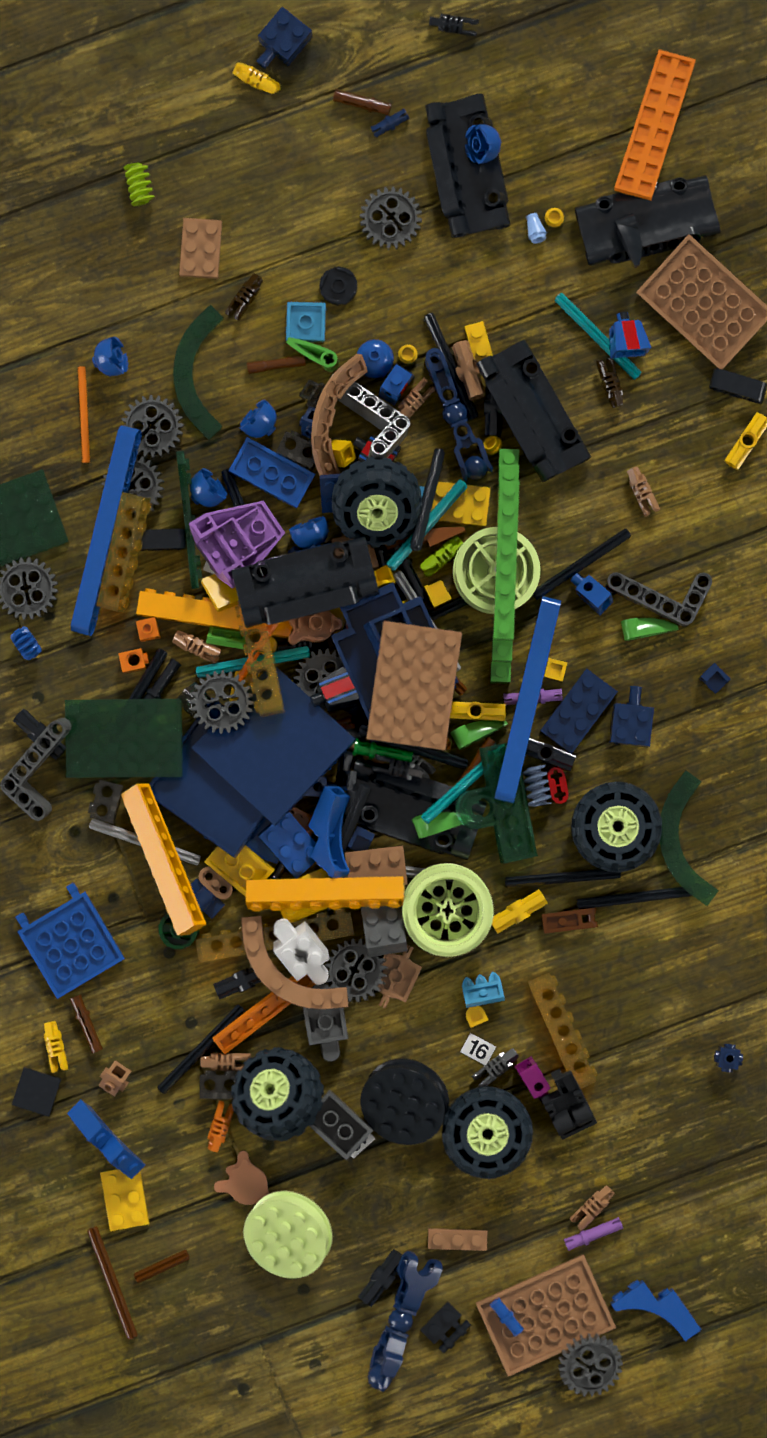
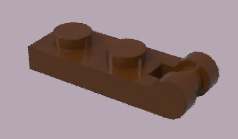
M596 908L542 914L544 934L598 927V921L595 920ZM581 915H587V923H582Z

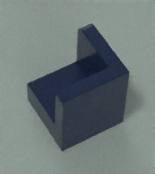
M715 663L699 677L715 694L731 680Z
M357 826L347 847L354 851L368 850L375 834Z

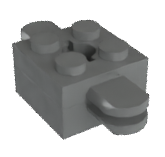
M323 983L315 985L313 989H330V987ZM303 1007L309 1045L320 1044L322 1057L327 1061L336 1060L340 1055L339 1040L349 1038L344 1008L310 1009Z

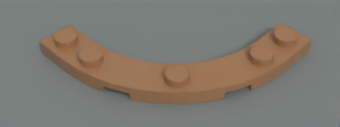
M362 354L354 355L331 376L317 402L312 422L311 444L319 476L341 474L334 458L331 438H329V426H332L336 411L334 407L337 400L342 398L346 390L356 380L368 372Z
M262 916L242 918L243 940L248 960L259 979L273 993L289 1003L310 1009L349 1007L347 987L313 989L298 985L281 974L273 965L266 951L263 938Z

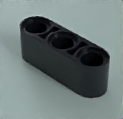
M714 369L709 388L723 394L762 404L767 390V383L726 370Z
M186 529L129 531L130 551L186 549Z

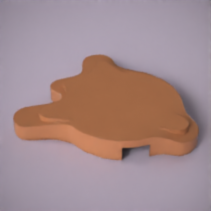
M329 610L289 620L293 631L288 637V642L291 645H296L300 641H325L334 632L342 628V621Z
M246 1151L239 1152L237 1163L226 1168L229 1179L217 1181L214 1184L216 1192L228 1193L236 1201L244 1205L256 1204L264 1196L270 1194L265 1173L251 1163L249 1154Z

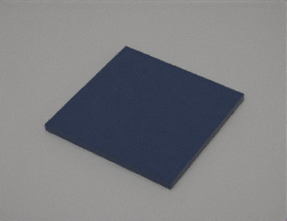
M272 663L247 691V694H253V697L248 700L253 701L254 705L248 706L253 711L252 713H246L249 716V720L242 719L244 726L238 723V730L236 731L231 727L230 734H228L226 729H223L222 734H220L219 729L212 733L211 727L196 742L192 749L276 826L356 742V739L319 705L313 707L310 697ZM232 705L228 711L233 715L237 714L239 707Z
M217 702V703L207 704L205 707L208 708V707H211V706H214V705H217V704H220L221 707H224V705H222L221 703ZM213 709L209 712V716L212 719H217L220 717V712ZM199 717L196 718L149 784L159 804L229 855L236 858L265 817L192 749L196 742L211 728L209 727L205 730V723L199 725L198 723L201 719Z

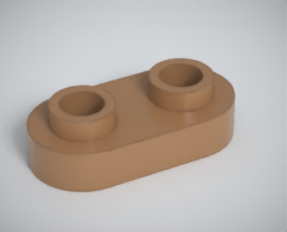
M205 867L200 871L199 881L217 898L227 899L232 895L233 886L211 867ZM207 873L212 874L213 877L211 880H207L205 878V875ZM221 886H225L227 888L226 893L223 894L220 892Z

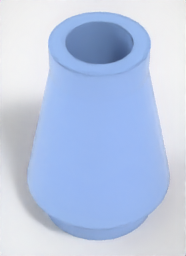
M537 213L527 215L528 239L533 244L545 241L547 232L540 222Z

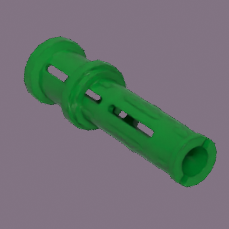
M356 738L353 756L358 754L368 756L369 759H374L376 754L411 762L413 752L378 746L373 741L368 743L359 741L358 738Z

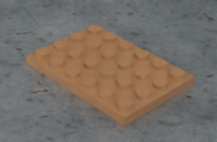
M690 234L687 235L636 292L722 370L767 322V305Z
M383 622L367 739L445 750L462 632Z
M584 1254L476 1302L508 1376L562 1353V1350H568L566 1344L573 1345V1338L579 1341L580 1335L585 1339L588 1333L594 1338L596 1333L601 1335L616 1328ZM500 1297V1300L509 1311H513V1316L524 1328L515 1337L508 1327L500 1322V1317L490 1307L491 1302Z

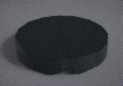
M338 266L324 272L320 279L319 287L325 301L332 305L340 306L353 300L357 293L358 284L353 272Z

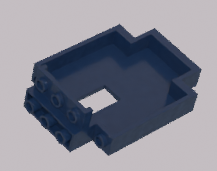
M394 583L379 588L380 595L360 599L355 604L340 607L349 628L331 635L345 669L359 695L360 703L368 721L370 718L378 657L363 625L404 607L412 625L435 628L421 596L402 603ZM457 677L455 678V684L459 683Z

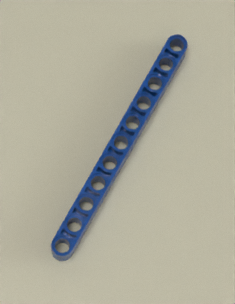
M122 425L117 432L71 621L72 632L91 636L96 627L141 441L142 432L139 429Z
M542 596L494 799L514 803L561 600Z

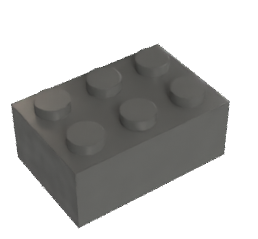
M381 906L377 909L361 907L369 957L408 951L401 907L390 908L388 906Z
M329 1090L321 1098L323 1102L321 1111L317 1112L315 1116L316 1121L310 1127L347 1160L373 1132V1129L333 1091Z

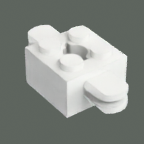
M287 919L278 920L274 925V934L278 940L273 942L276 956L296 981L308 975L316 985L325 983L328 979V969L323 963L329 960L328 949L305 921L294 928Z

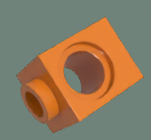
M155 617L136 621L141 642L161 638L158 622Z
M141 648L118 653L124 674L144 670L147 668L146 664H149L147 652L143 653ZM135 655L139 656V664L136 666L130 665V658Z

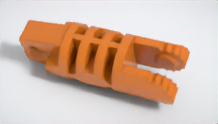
M220 1100L207 1138L209 1139L208 1149L213 1152H218L221 1143H224L234 1113L230 1103L225 1117H223L224 1101Z

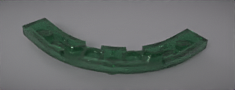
M211 304L185 331L176 351L173 368L175 391L180 405L188 419L208 440L216 435L223 426L206 410L199 400L194 387L193 368L195 356L201 344L224 320V317Z
M176 451L191 588L198 589L199 580H202L201 568L197 569V567H201L200 555H196L195 541L189 523L196 519V515L191 513L188 485L192 484L191 473L186 471L190 470L189 458H185L184 451Z
M685 770L670 791L661 812L662 835L660 846L665 863L675 880L690 895L708 907L719 890L701 878L691 868L683 855L679 841V824L683 810L691 796L702 783V781Z

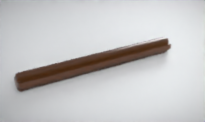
M97 1226L89 1228L87 1230L124 1332L128 1340L137 1337V1331Z

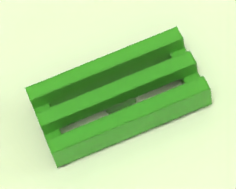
M210 627L206 643L245 649L248 632Z

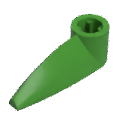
M288 338L286 343L307 358L322 365L326 371L333 372L339 367V359L333 351L307 341ZM332 358L334 362L328 365L326 360Z
M630 618L621 621L625 641L679 630L676 624L656 618Z
M481 720L460 726L450 734L459 750H462L502 729L508 723L506 720Z
M441 812L428 824L422 820V815L412 819L419 838H424L471 821L470 816L454 812Z

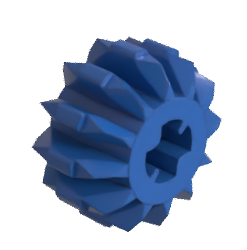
M27 627L18 628L11 634L12 642L24 659L30 660L35 658L41 652L40 645Z

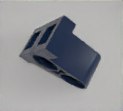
M197 878L193 881L191 887L200 910L213 919L225 904Z

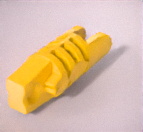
M240 62L235 65L233 74L245 83L260 91L269 92V94L280 91L281 86L278 81L276 82V80L270 78L264 72Z
M56 1021L44 1023V1040L46 1041L45 1045L51 1072H58L56 1056H58L60 1068L63 1071L68 1070L60 1030H58Z

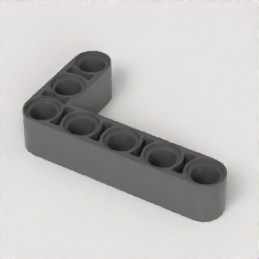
M354 382L346 390L342 398L338 399L339 402L382 430L372 442L368 458L374 457V459L381 460L382 457L388 458L406 438L410 427V420L358 383Z
M615 572L610 574L606 581V586L610 591L683 627L693 622L712 584V578L709 574H698L694 578L681 604L621 573ZM613 577L618 578L621 582L620 586H612L610 579ZM698 578H705L707 586L700 587L697 582ZM635 586L638 594L635 596L630 595L628 587ZM653 595L655 603L651 605L646 603L645 597ZM696 595L699 599L698 604H691L689 596ZM663 604H670L673 608L672 612H664ZM682 612H687L690 615L688 622L681 620L680 614Z
M59 718L51 722L0 783L2 791L36 821L50 815L52 806L27 781L70 732L71 724L66 718ZM57 724L62 726V732L58 731ZM45 738L49 739L50 746L46 745ZM33 752L38 754V760L33 757ZM21 766L26 768V774L22 772ZM9 780H12L14 782V788L11 787ZM24 793L28 795L29 801L25 800ZM38 806L43 809V814L39 813Z

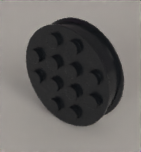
M399 1058L388 1060L372 1071L362 1089L360 1104L365 1120L378 1135L397 1144L415 1145L431 1139L440 1130L445 1115L449 1110V1094L440 1076L430 1067L415 1060Z

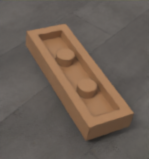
M428 1228V1249L487 1251V1230Z

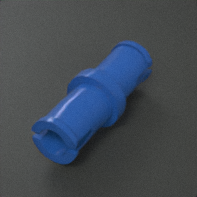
M500 1297L491 1302L490 1307L493 1308L500 1317V1322L508 1327L514 1337L524 1330L513 1316V1311L508 1310L500 1300Z

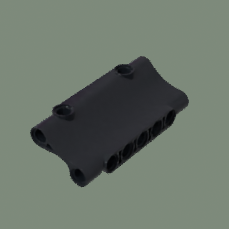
M474 94L448 103L434 102L426 105L425 110L430 126L426 131L441 207L444 216L449 219L451 237L459 238L474 233L509 227L511 224L507 209L508 196L499 154L491 162L478 164L477 162L473 163L469 159L465 150V144H468V138H465L468 128L472 125H480L482 120L483 124L493 127V122L488 117L484 94ZM498 195V201L495 203V197Z
M706 175L687 180L679 177L657 183L652 201L620 192L599 197L595 203L574 208L589 266L606 262V260L614 264L630 260L617 233L614 220L631 213L636 218L641 236V257L676 249L688 234L699 242L701 236L704 238L720 234L721 232Z
M525 339L494 356L485 357L476 363L490 394L542 483L591 458L578 431L572 424ZM531 364L537 367V371L533 374L528 373L526 370ZM572 431L575 434V438L571 441L564 438L566 432Z
M365 536L344 542L336 541L260 560L255 564L231 570L245 628L264 623L267 625L276 624L352 605L359 602L360 599L380 595ZM336 548L344 550L340 556L334 555L333 551ZM265 567L268 571L266 574L260 575L257 573V569Z
M357 759L353 771L357 772L355 790L346 791L350 799L345 809L344 819L347 818L359 785L365 783L371 789L357 821L361 827L438 854L447 853L468 860L487 802L467 797L468 794L463 792L442 812L468 815L471 821L424 838H419L412 819L424 814L452 787L425 777L412 776L411 780H407L397 776L374 772L372 768L376 765ZM377 764V766L382 767L384 769H388L389 765L386 764ZM370 815L373 819L367 820L364 818V816ZM444 840L447 845H440L438 841Z

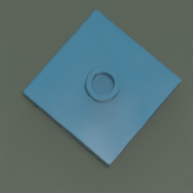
M287 302L286 341L290 337L307 342H325L326 303Z

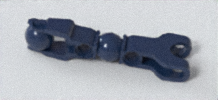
M432 348L426 353L425 365L439 400L443 403V418L450 425V428H453V436L456 442V447L453 451L465 482L469 478L480 480L485 477L487 471L493 472V467L488 459L482 440L475 438L470 426L467 424V409L460 403V399H457V391L443 352L438 348ZM435 357L439 362L432 363L430 358ZM451 391L453 399L445 400L443 392ZM457 428H466L467 435L464 437L459 436L456 431ZM476 444L481 457L471 456L464 463L459 450Z
M411 1251L404 1252L398 1264L397 1271L401 1278V1283L395 1298V1304L393 1305L395 1310L389 1315V1326L385 1327L378 1345L373 1349L370 1370L367 1376L371 1387L383 1392L389 1387L403 1362L402 1355L408 1337L406 1332L413 1325L412 1315L416 1316L426 1291L438 1284L443 1268L439 1260L430 1259L425 1267L417 1272L418 1257Z

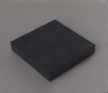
M24 1067L12 1105L49 1117L62 1079Z

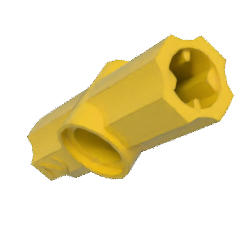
M756 412L724 460L729 466L739 470L767 428V417ZM743 437H749L752 440V445H745Z
M452 701L450 719L505 721L506 704ZM475 706L481 708V713L478 716L471 714V710Z
M538 889L522 900L515 901L507 906L504 911L493 916L492 926L498 934L511 925L518 924L531 916V913L548 903Z

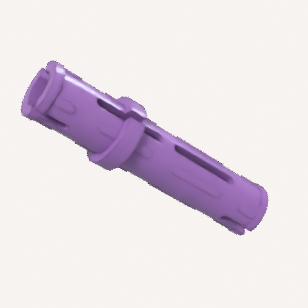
M562 688L555 690L541 689L538 702L545 704V702L563 701ZM503 693L504 699H509L504 700V704H517L519 693Z
M619 1217L589 1230H582L579 1234L565 1238L564 1241L568 1251L584 1244L587 1246L591 1241L622 1230L623 1226Z

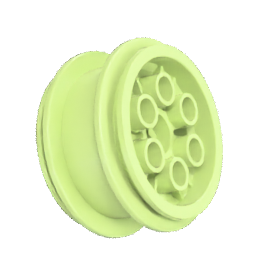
M443 863L430 866L418 873L406 888L402 906V916L406 930L419 947L431 954L453 957L473 950L487 936L493 921V902L486 885L477 874L461 865ZM446 879L453 880L451 889H446ZM442 886L444 888L443 894L435 895L433 893L434 887ZM460 887L463 889L461 897L453 895L455 888ZM425 889L432 895L431 899L421 895ZM474 892L477 899L464 901V898ZM449 901L450 909H453V911H450L448 918H446L445 911H442V909L446 908ZM431 902L433 904L432 910L429 912L422 909L423 903ZM464 905H469L472 907V911L470 914L464 915L461 913V908ZM429 915L430 919L420 925L417 918ZM464 918L475 923L471 929L463 923ZM439 920L441 922L440 928L432 929L430 927L431 921ZM453 921H458L461 926L459 930L453 931L450 929V924ZM443 928H448V940H441Z

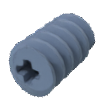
M546 765L526 768L527 770L522 772V775L528 776L524 783L530 784L525 788V791H531L526 797L533 799V801L528 803V806L536 807L551 804L547 800L552 796L545 794L550 790V787H544L549 781L542 779V777L547 775V772L541 771Z

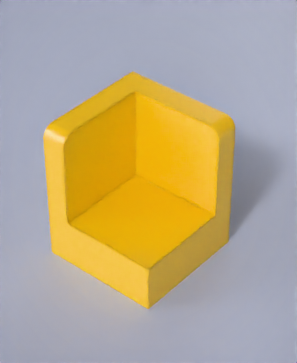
M337 439L331 441L334 458L338 467L345 468L356 459L352 441Z
M387 565L374 571L378 589L390 583H395L392 571Z
M442 580L429 586H424L433 609L452 600Z

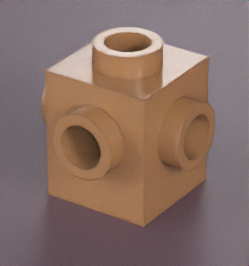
M114 1061L111 1067H106L100 1075L102 1081L99 1086L115 1097L119 1090L123 1092L129 1084L126 1080L131 1071L117 1061Z

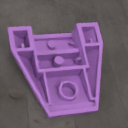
M264 501L205 513L189 523L197 548L216 576L231 588L235 587L231 570L264 560L285 534Z

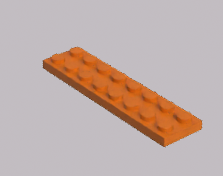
M663 50L658 51L614 191L652 201L696 59Z

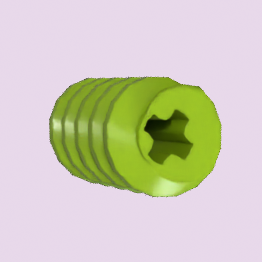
M141 163L125 165L123 167L127 171L125 177L128 178L126 182L130 186L128 191L132 193L130 195V200L133 201L131 205L141 206L149 203L150 200L154 199V195H148L149 192L153 191V188L147 187V185L151 184V180H145L150 174L143 172L148 169V166Z

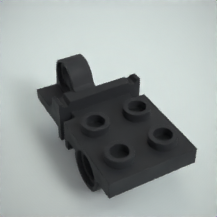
M558 1069L552 1072L551 1075L558 1090L541 1097L559 1136L564 1140L596 1124L597 1121L572 1071L570 1070L562 1074L561 1070Z

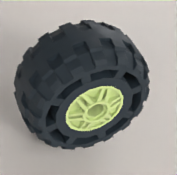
M369 457L366 458V461H357L351 464L350 469H346L339 475L338 481L333 488L332 510L334 520L347 538L356 539L365 536L367 544L371 545L372 548H380L379 545L387 544L388 547L396 544L397 540H403L410 535V531L419 522V514L422 513V496L416 477L407 470L406 466L400 462L394 463L390 458L382 457L381 460Z
M608 782L591 789L578 802L572 817V838L579 853L591 865L609 872L628 871L644 864L656 851L662 835V819L656 803L644 790L625 782ZM615 821L621 824L620 832L613 830L612 826Z
M274 1047L271 1050L264 1049L259 1051L255 1057H249L243 1063L244 1067L241 1071L238 1070L234 1077L236 1082L235 1085H232L231 1095L233 1096V1111L246 1129L266 1140L286 1141L290 1140L289 1138L293 1136H300L306 1131L305 1128L313 1125L316 1121L315 1116L318 1111H321L323 1105L321 1098L324 1094V1087L321 1084L319 1072L310 1061L292 1050Z
M478 1087L460 1095L450 1105L442 1124V1140L450 1160L461 1171L477 1178L493 1179L513 1172L525 1160L532 1144V1122L526 1108L514 1095L496 1087ZM491 1129L493 1133L490 1137H484L482 1135L483 1130Z

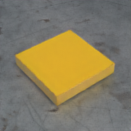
M216 574L201 579L202 586L218 612L240 604L236 587L231 588L221 581Z

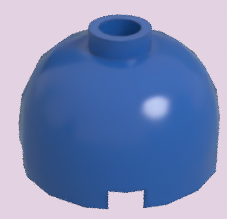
M485 124L472 125L468 128L465 138H468V144H465V150L469 159L473 163L477 162L478 164L488 163L495 159L501 149V139L496 129Z
M114 336L104 339L97 344L94 350L93 364L100 372L107 376L121 375L128 370L127 354H122L121 348L124 346L119 338Z
M368 340L358 349L357 354H362L368 372L364 376L367 378H383L393 368V351L382 340Z
M264 399L256 404L258 408L253 411L250 410L240 423L241 427L239 428L253 438H261L264 435L270 436L276 429L274 426L277 421L276 412L271 404Z
M205 468L198 471L190 481L191 499L197 505L215 507L227 498V492L220 480L217 479L215 481L211 477L213 473Z
M325 517L308 520L309 522L291 527L289 531L293 542L303 549L310 548L313 544L316 547L320 546L321 543L326 541L329 532Z

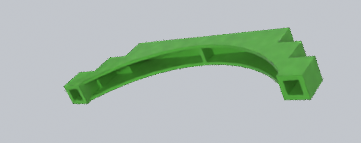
M499 449L496 579L490 683L510 684L519 508V449Z

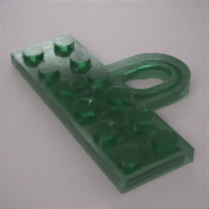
M507 743L479 748L486 787L464 792L456 803V816L464 827L481 829L494 826L500 864L538 856L522 770L514 803L494 799ZM482 798L486 799L490 805L489 813L485 817L474 815L471 810L472 805Z

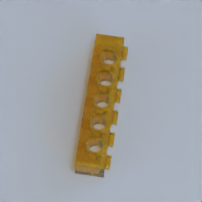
M122 492L96 605L98 607L125 612L129 605V592L134 584L133 575L138 566L137 557L142 548V535L147 527L146 518L151 509V498ZM134 510L136 511L135 519L132 518V512ZM129 529H131L132 535L130 538H128L127 535ZM125 548L128 551L126 557H124L123 551ZM121 567L123 568L122 576L119 575V569ZM116 586H118L119 593L117 595L115 594Z
M237 600L236 614L238 618L241 617L242 625H239L241 637L245 636L246 644H243L245 656L248 655L250 662L247 663L248 674H252L253 682H250L252 694L256 693L257 701H254L256 713L259 712L262 717L284 713L285 709L268 625L264 623L245 628L240 603ZM253 634H260L261 637L258 642H251ZM258 652L264 653V658L261 661H255L254 659ZM262 671L268 672V677L265 680L258 679V675ZM270 690L272 696L267 700L263 699L262 693Z
M548 972L527 981L566 1072L572 1071L580 1089L597 1082L595 1079L598 1076L594 1065L590 1066L587 1060L590 1058L586 1047L582 1048L579 1042L582 1040L578 1029L574 1030L572 1022H575L570 1011L566 1012L564 1004H566L563 993L559 994L556 986L559 984L555 975L551 976ZM545 989L553 991V997L550 1000H545L542 996ZM553 1007L561 1009V1015L558 1018H553L550 1015ZM562 1025H566L569 1028V1033L566 1036H561L558 1033V1029ZM570 1043H574L577 1047L574 1054L566 1052V1047ZM578 1061L583 1062L585 1065L582 1072L574 1070V1064Z

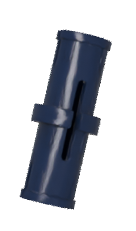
M403 108L390 117L386 116L385 120L371 126L372 133L378 130L374 133V136L378 138V136L390 129L393 131L397 125L409 120L408 114L404 115L406 110Z

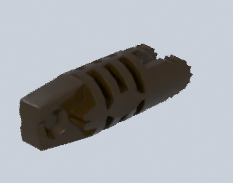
M253 273L249 280L242 285L236 297H234L225 310V314L231 316L234 313V319L240 321L260 290L263 279L259 275Z
M613 358L606 359L607 370L602 360L596 361L605 395L609 399L612 408L622 406L624 404L622 399L623 392L617 377Z

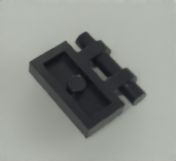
M447 1301L420 1330L434 1344L441 1339L444 1343L439 1349L445 1353L449 1348L452 1349L455 1346L454 1343L461 1336L464 1337L467 1334L471 1323L465 1320L460 1324L457 1320L462 1314ZM453 1326L456 1331L448 1338L445 1333Z

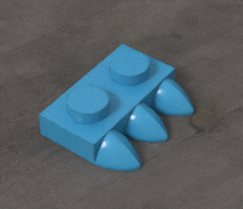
M495 972L490 974L489 982L481 974L477 976L475 985L468 977H465L463 980L462 989L466 1008L505 1001L501 979Z

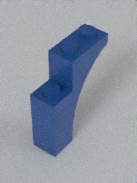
M340 786L324 787L308 825L314 831V834L319 837L311 857L331 878H347L350 873L343 854L341 839L343 817L350 796Z
M80 1100L67 1113L86 1139L100 1149L110 1164L132 1179L145 1166L143 1161L107 1127L92 1107L83 1100Z
M635 1280L628 1286L629 1289L624 1293L622 1291L618 1292L612 1297L613 1301L610 1302L615 1311L641 1309L661 1316L677 1329L685 1341L701 1330L673 1288L662 1290L656 1299L643 1280L640 1282Z

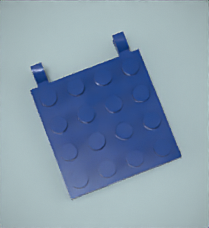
M75 883L66 886L73 899L33 923H29L24 913L16 916L17 921L22 927L17 932L57 999L125 959L86 891L80 894Z

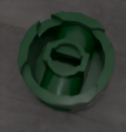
M169 913L161 919L159 924L161 940L166 946L173 949H184L191 946L199 934L198 929L190 935L178 936L173 928Z

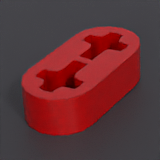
M559 767L551 768L547 774L551 799L554 803L562 804L569 797L565 773ZM555 770H557V773H561V777L558 779L559 784L557 785L555 779H551V775ZM559 786L560 791L565 793L561 801L554 797Z

